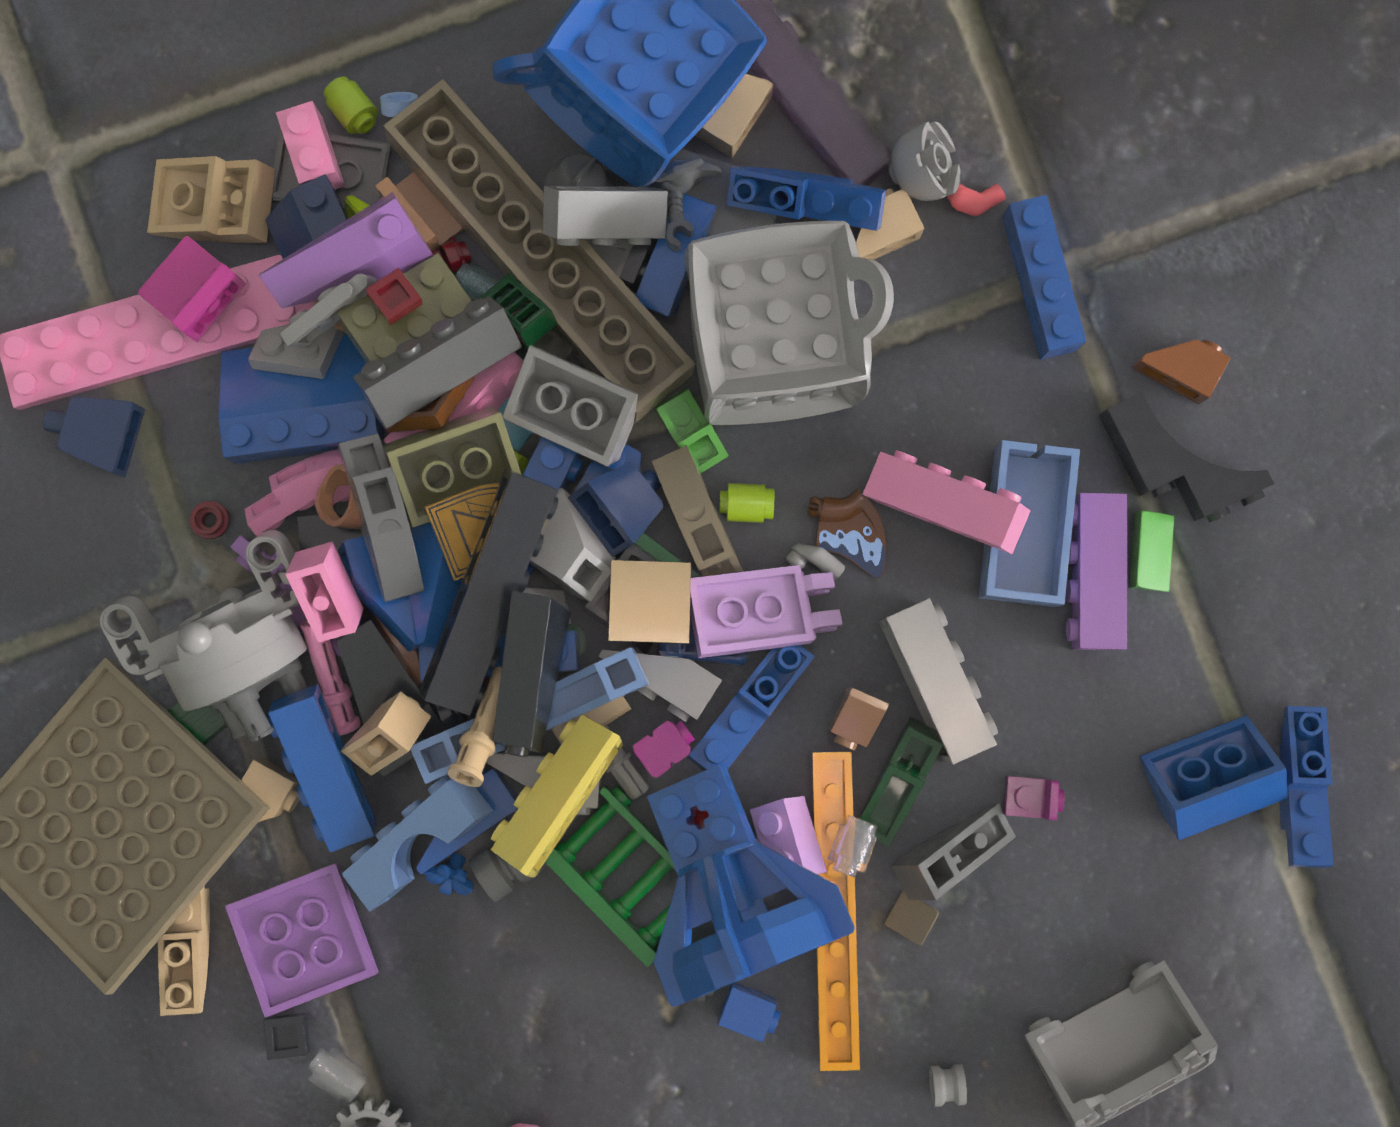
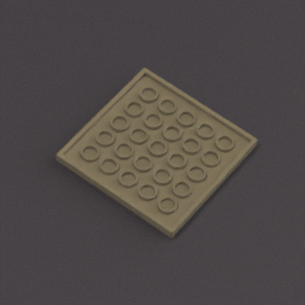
M105 657L0 779V888L105 995L113 994L270 807L113 659Z

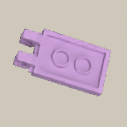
M800 565L691 578L690 614L698 658L811 644L816 639L817 633L837 630V627L843 624L840 609L811 613L809 602L810 596L828 594L830 592L829 589L835 588L833 573H818L804 576Z

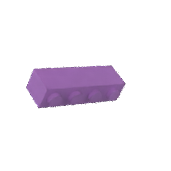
M1080 493L1075 496L1072 541L1069 555V564H1072V580L1068 579L1066 584V600L1068 603H1072V618H1068L1066 622L1067 641H1072V650H1127V494Z

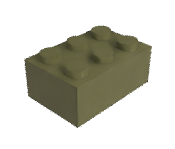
M439 253L403 273L422 298L423 304L391 326L367 295L337 312L343 330L366 364L373 360H382L395 352L396 348L404 341L419 338L429 332L436 322L442 319H451L464 311L466 305L472 302Z
M492 406L451 420L437 430L430 431L426 429L382 445L388 465L393 468L408 522L413 528L430 522L424 506L479 485L500 483L505 468L521 474L502 414Z

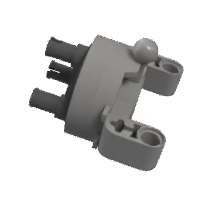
M277 530L262 532L246 548L245 556L261 587L257 590L245 594L237 588L225 589L218 597L217 604L191 616L177 625V627L164 633H160L142 600L134 596L121 597L107 607L100 616L101 628L119 662L127 672L134 675L145 674L144 676L147 681L164 674L183 711L212 706L213 710L218 709L231 733L232 739L247 734L249 741L254 742L258 740V736L263 738L274 731L257 701L260 697L259 691L269 683L279 681L286 695L309 687L300 671L303 666L298 659L306 651L307 645L291 616L294 613L293 608L300 604L293 590L285 589L282 591L279 586L282 582L289 584L285 574L295 552L287 537ZM261 542H268L275 547L277 552L276 559H267L261 554L259 549ZM281 563L284 565L281 571L277 570L274 574L271 573ZM118 609L124 610L130 615L132 620L130 626L119 621L117 617ZM138 631L139 636L136 635L132 639L129 638L130 635ZM137 650H147L149 656L147 654L140 656Z

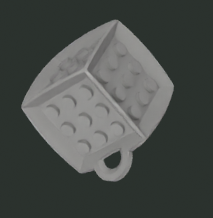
M808 221L771 224L720 233L691 241L685 251L684 265L690 282L694 353L705 407L704 416L707 422L711 425H742L786 421L854 407L864 400L869 393L871 385V338L876 336L888 322L893 308L894 292L891 278L885 268L875 260L859 257L855 238L848 223L845 221ZM854 280H863L868 283L873 294L872 306L869 312L860 319L855 303Z

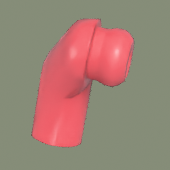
M997 183L981 193L959 184L956 193L947 196V199L955 210L974 217L998 205L1006 199V196Z

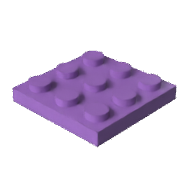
M339 862L225 906L265 1018L379 973L347 883L342 876L343 872Z

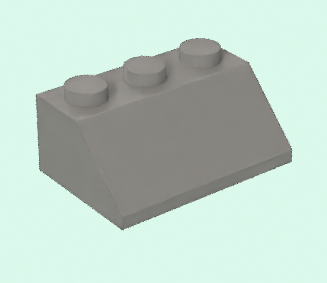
M531 345L502 417L585 457L609 466L619 461L632 430L638 393Z

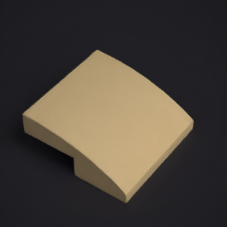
M611 560L608 641L689 643L691 563Z

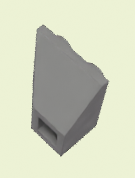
M559 488L555 497H558L557 509L550 520L546 519L540 533L544 535L541 550L536 557H531L529 563L570 595L591 602L611 574V560H615V556L612 557L568 499L570 494L563 488Z

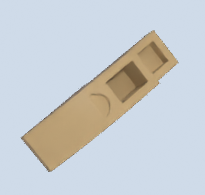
M205 886L158 940L160 1016L197 1014L203 1011L210 937V890L205 888Z

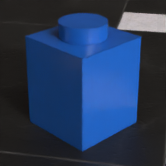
M735 982L730 984L718 1016V1025L763 1043L766 1033H774L781 1012L775 1010L777 1006L776 998Z

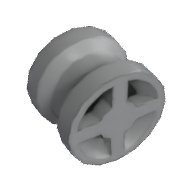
M954 1064L950 1069H941L938 1065L930 1066L929 1082L933 1106L942 1107L945 1102H954L958 1106L966 1105L967 1088L963 1065Z

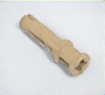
M495 667L493 669L490 682L476 713L470 731L465 732L461 736L459 743L462 747L455 764H451L447 771L451 779L466 786L480 787L484 781L482 772L489 756L494 754L496 749L495 742L492 740L502 667Z

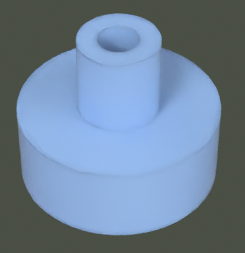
M392 92L382 95L380 97L381 114L394 118L417 100L418 95L411 92Z

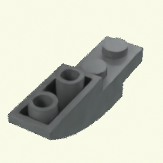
M379 434L339 443L338 451L362 523L360 528L384 603L423 592L421 572L406 511L393 468L388 465Z

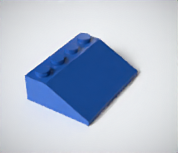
M347 335L342 336L324 379L252 369L248 358L254 347L221 351L219 426L223 458L234 464L324 453L337 450L339 443L374 434H379L382 445L386 444L384 442L385 431L381 422L372 412L353 379V376L360 373L366 363Z

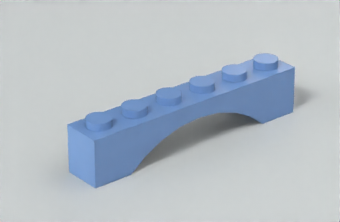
M630 647L557 681L546 731L649 685L634 648ZM475 718L412 746L410 750L425 784L448 775V768L451 764H455L462 747L459 743L460 738L465 732L470 731ZM495 743L496 749L494 754L503 751L505 746Z

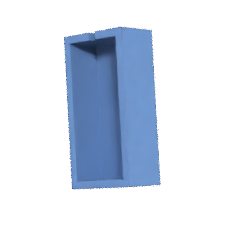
M1002 440L994 447L990 492L997 494L999 488L1013 492L1022 497L1019 503L1031 511L1013 554L984 544L978 598L1048 607L1064 605L1080 449L1045 445L1037 451V444ZM1036 453V458H1029Z

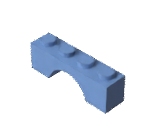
M447 775L440 778L428 788V792L431 795L424 802L418 799L401 812L404 819L398 825L395 821L388 824L375 835L379 841L371 847L370 844H367L350 857L353 864L342 873V876L369 912L389 901L414 879L410 854L413 842L418 834L432 835L449 844L467 834L493 811L476 787L460 784L453 779L450 780Z

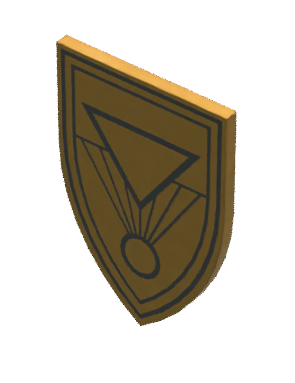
M499 483L479 485L424 506L454 581L464 576Z

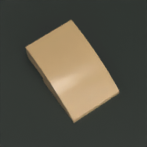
M217 156L156 160L147 233L178 239L189 236L191 239L198 241L267 243L268 225L265 220L271 211L275 169L256 159L225 161Z

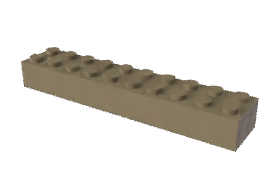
M443 79L383 125L388 144L505 276L510 273L552 310L558 322L552 330L587 370L638 393L634 423L638 422L693 375L695 367L693 360L585 239H580V245L566 246L556 244V238L543 234V191Z

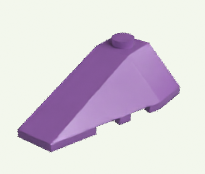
M391 192L261 272L259 276L280 307L287 308L316 301L323 291L333 286L338 287L342 283H347L357 274L372 275L379 281L397 268L402 273H405L434 255L394 192Z

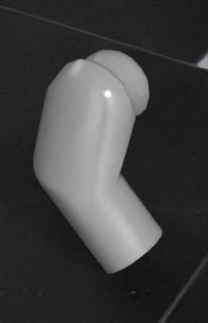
M798 543L791 547L792 551L786 556V562L789 565H800L802 570L805 564L809 562L823 573L832 572L834 580L839 578L845 569L844 564L827 550L818 546Z

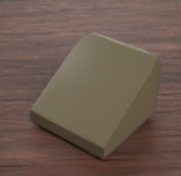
M902 890L884 925L915 944L922 946L939 915V911L922 900H909L904 890Z

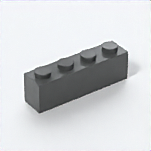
M488 296L470 302L466 305L464 311L451 319L447 318L436 322L429 332L419 338L404 341L396 348L395 352L382 360L377 359L367 363L360 373L353 376V379L374 415L387 429L518 350L522 345L503 307Z

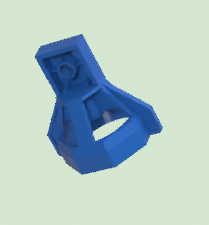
M716 765L647 796L678 877L654 959V965L671 1006H679L854 932V924L836 884L755 839L725 765ZM697 809L699 811H707L709 817L704 820L705 827L703 829L700 825H695L694 823L695 811ZM788 888L799 899L769 911L763 898ZM712 920L716 933L691 944L692 928Z

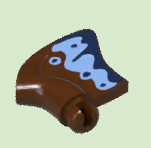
M858 488L845 498L825 496L822 499L817 496L811 497L807 513L810 517L820 518L816 546L848 558L874 578L883 576L886 562V537L881 518L871 501Z

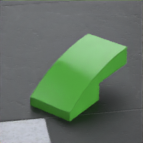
M688 388L683 389L654 407L677 447L688 446L700 474L729 456L713 427L705 420V416Z

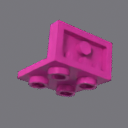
M185 236L139 289L138 294L168 318L173 325L198 342L245 287L246 283L193 239Z

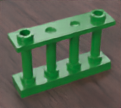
M606 785L599 793L607 801L565 843L560 841L545 863L648 968L654 962L657 952L656 945L659 943L658 938L662 935L670 904L647 927L643 925L638 929L628 917L632 914L630 910L672 868L675 871L676 869L666 845L629 808L633 803L632 800L618 786L611 790ZM619 812L634 829L592 871L588 869L584 873L573 862L577 858L575 854ZM646 840L662 857L620 899L615 897L611 901L601 891L604 887L603 881Z

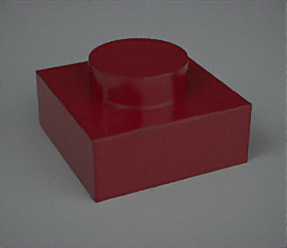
M399 268L365 289L368 298L390 326L423 304L422 298Z

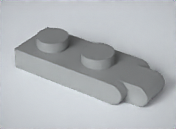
M357 274L347 283H342L338 287L333 286L323 291L317 298L319 301L309 310H303L295 314L289 320L290 326L280 333L288 347L302 348L310 346L340 322L337 312L366 296L365 289L376 283L377 279L372 275Z

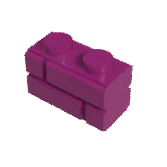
M667 720L652 731L653 735L648 734L633 745L634 753L651 777H659L672 767V762L677 764L691 753L690 743L695 738L682 720L677 724Z

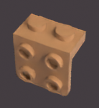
M414 172L396 186L388 177L375 185L380 199L394 192L431 252L440 249L441 244L449 242V237H455L464 230Z

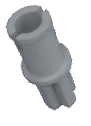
M621 748L606 770V773L611 771L628 797L633 800L643 795L649 786L630 760L632 754L630 752L625 753L623 748Z

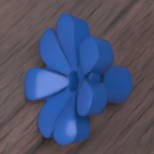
M452 854L447 866L444 864H440L439 867L433 866L424 873L429 883L441 884L439 892L445 895H451L453 889L456 893L463 896L473 892L474 883L467 879L468 873L463 870L466 859L459 854Z

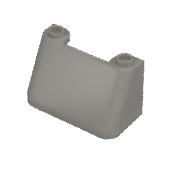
M1165 961L1156 965L1153 962H1147L1139 966L1132 972L1134 979L1130 982L1127 989L1063 1023L1060 1020L1051 1022L1049 1017H1045L1029 1027L1030 1032L1025 1035V1039L1072 1127H1098L1198 1073L1214 1062L1218 1044Z

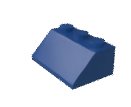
M1247 715L1140 756L1141 764L1160 812L1178 840L1288 798L1286 767Z

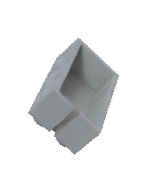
M929 598L879 621V625L925 725L937 730L943 747L939 756L942 762L954 765L996 746L997 743L993 736L998 734L997 727L989 712L982 713L976 700L981 698L980 690L972 676L966 678L960 665L961 662L965 661L963 653L956 640L949 641L943 627L948 625L941 606L938 603L933 605Z

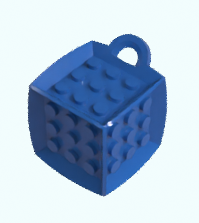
M575 0L543 46L538 47L533 53L518 54L497 60L492 64L493 78L495 81L504 84L524 85V90L577 144L633 186L646 187L660 177L671 158L695 136L725 102L763 51L767 39L758 25L735 0ZM534 68V70H522V69Z

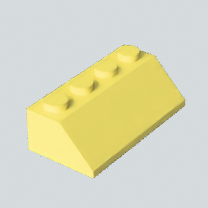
M581 715L577 722L573 719L568 722L559 736L563 743L556 754L553 755L549 752L536 771L541 776L533 788L526 786L521 791L514 803L518 810L510 822L504 819L491 837V840L495 842L491 851L528 877H536L623 746L620 736L584 715Z

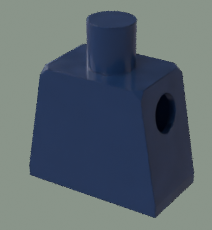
M72 397L66 412L52 408L46 412L43 428L46 431L60 434L57 449L107 472L126 478L145 408L130 401Z
M631 463L590 480L568 497L612 557L635 543L663 508V502L655 493L661 487L657 474L651 470H646L641 474L637 467Z

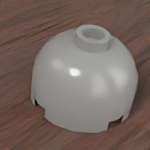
M935 121L917 125L904 132L894 145L889 173L892 181L907 192L911 198L926 202L938 200L956 193L960 184L959 163L952 165L949 154L956 150L949 134L940 123Z

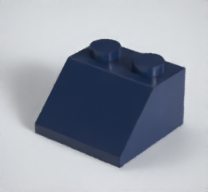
M326 174L291 189L265 221L282 259L349 218L335 188Z

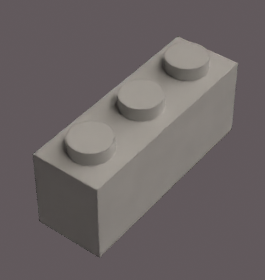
M544 186L543 234L556 238V244L566 246L580 245V239H593L592 243L596 245H616V239H628V243L634 245H650L651 238H665L668 191L655 187Z

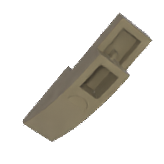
M685 445L652 460L672 512L702 576L744 572L688 446Z

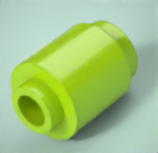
M345 76L336 78L328 84L324 90L326 105L346 131L350 134H365L370 131L376 124L378 109L355 81H350Z
M728 483V491L720 490L719 513L727 514V521L763 523L764 519H773L775 491L773 488H765V484Z

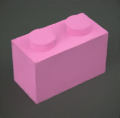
M310 101L276 112L299 185L326 174L335 190L345 187L323 117L314 102Z
M333 541L295 552L285 575L317 642L356 632L364 608Z

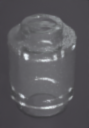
M847 815L845 824L840 823L828 859L835 862L832 869L855 877L857 871L865 873L878 838L875 836L877 826Z
M334 1046L328 1052L321 1048L307 1067L308 1070L313 1072L308 1079L338 1102L343 1099L348 1104L352 1102L368 1079V1076L361 1072L363 1067Z

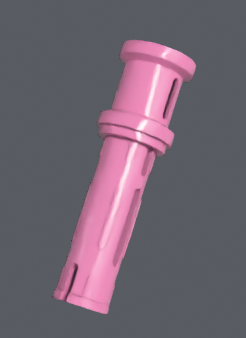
M306 620L300 624V627L303 630L320 690L340 736L351 733L361 726L360 717L354 714L350 700L353 694L352 689L346 683H343L331 639L318 643Z

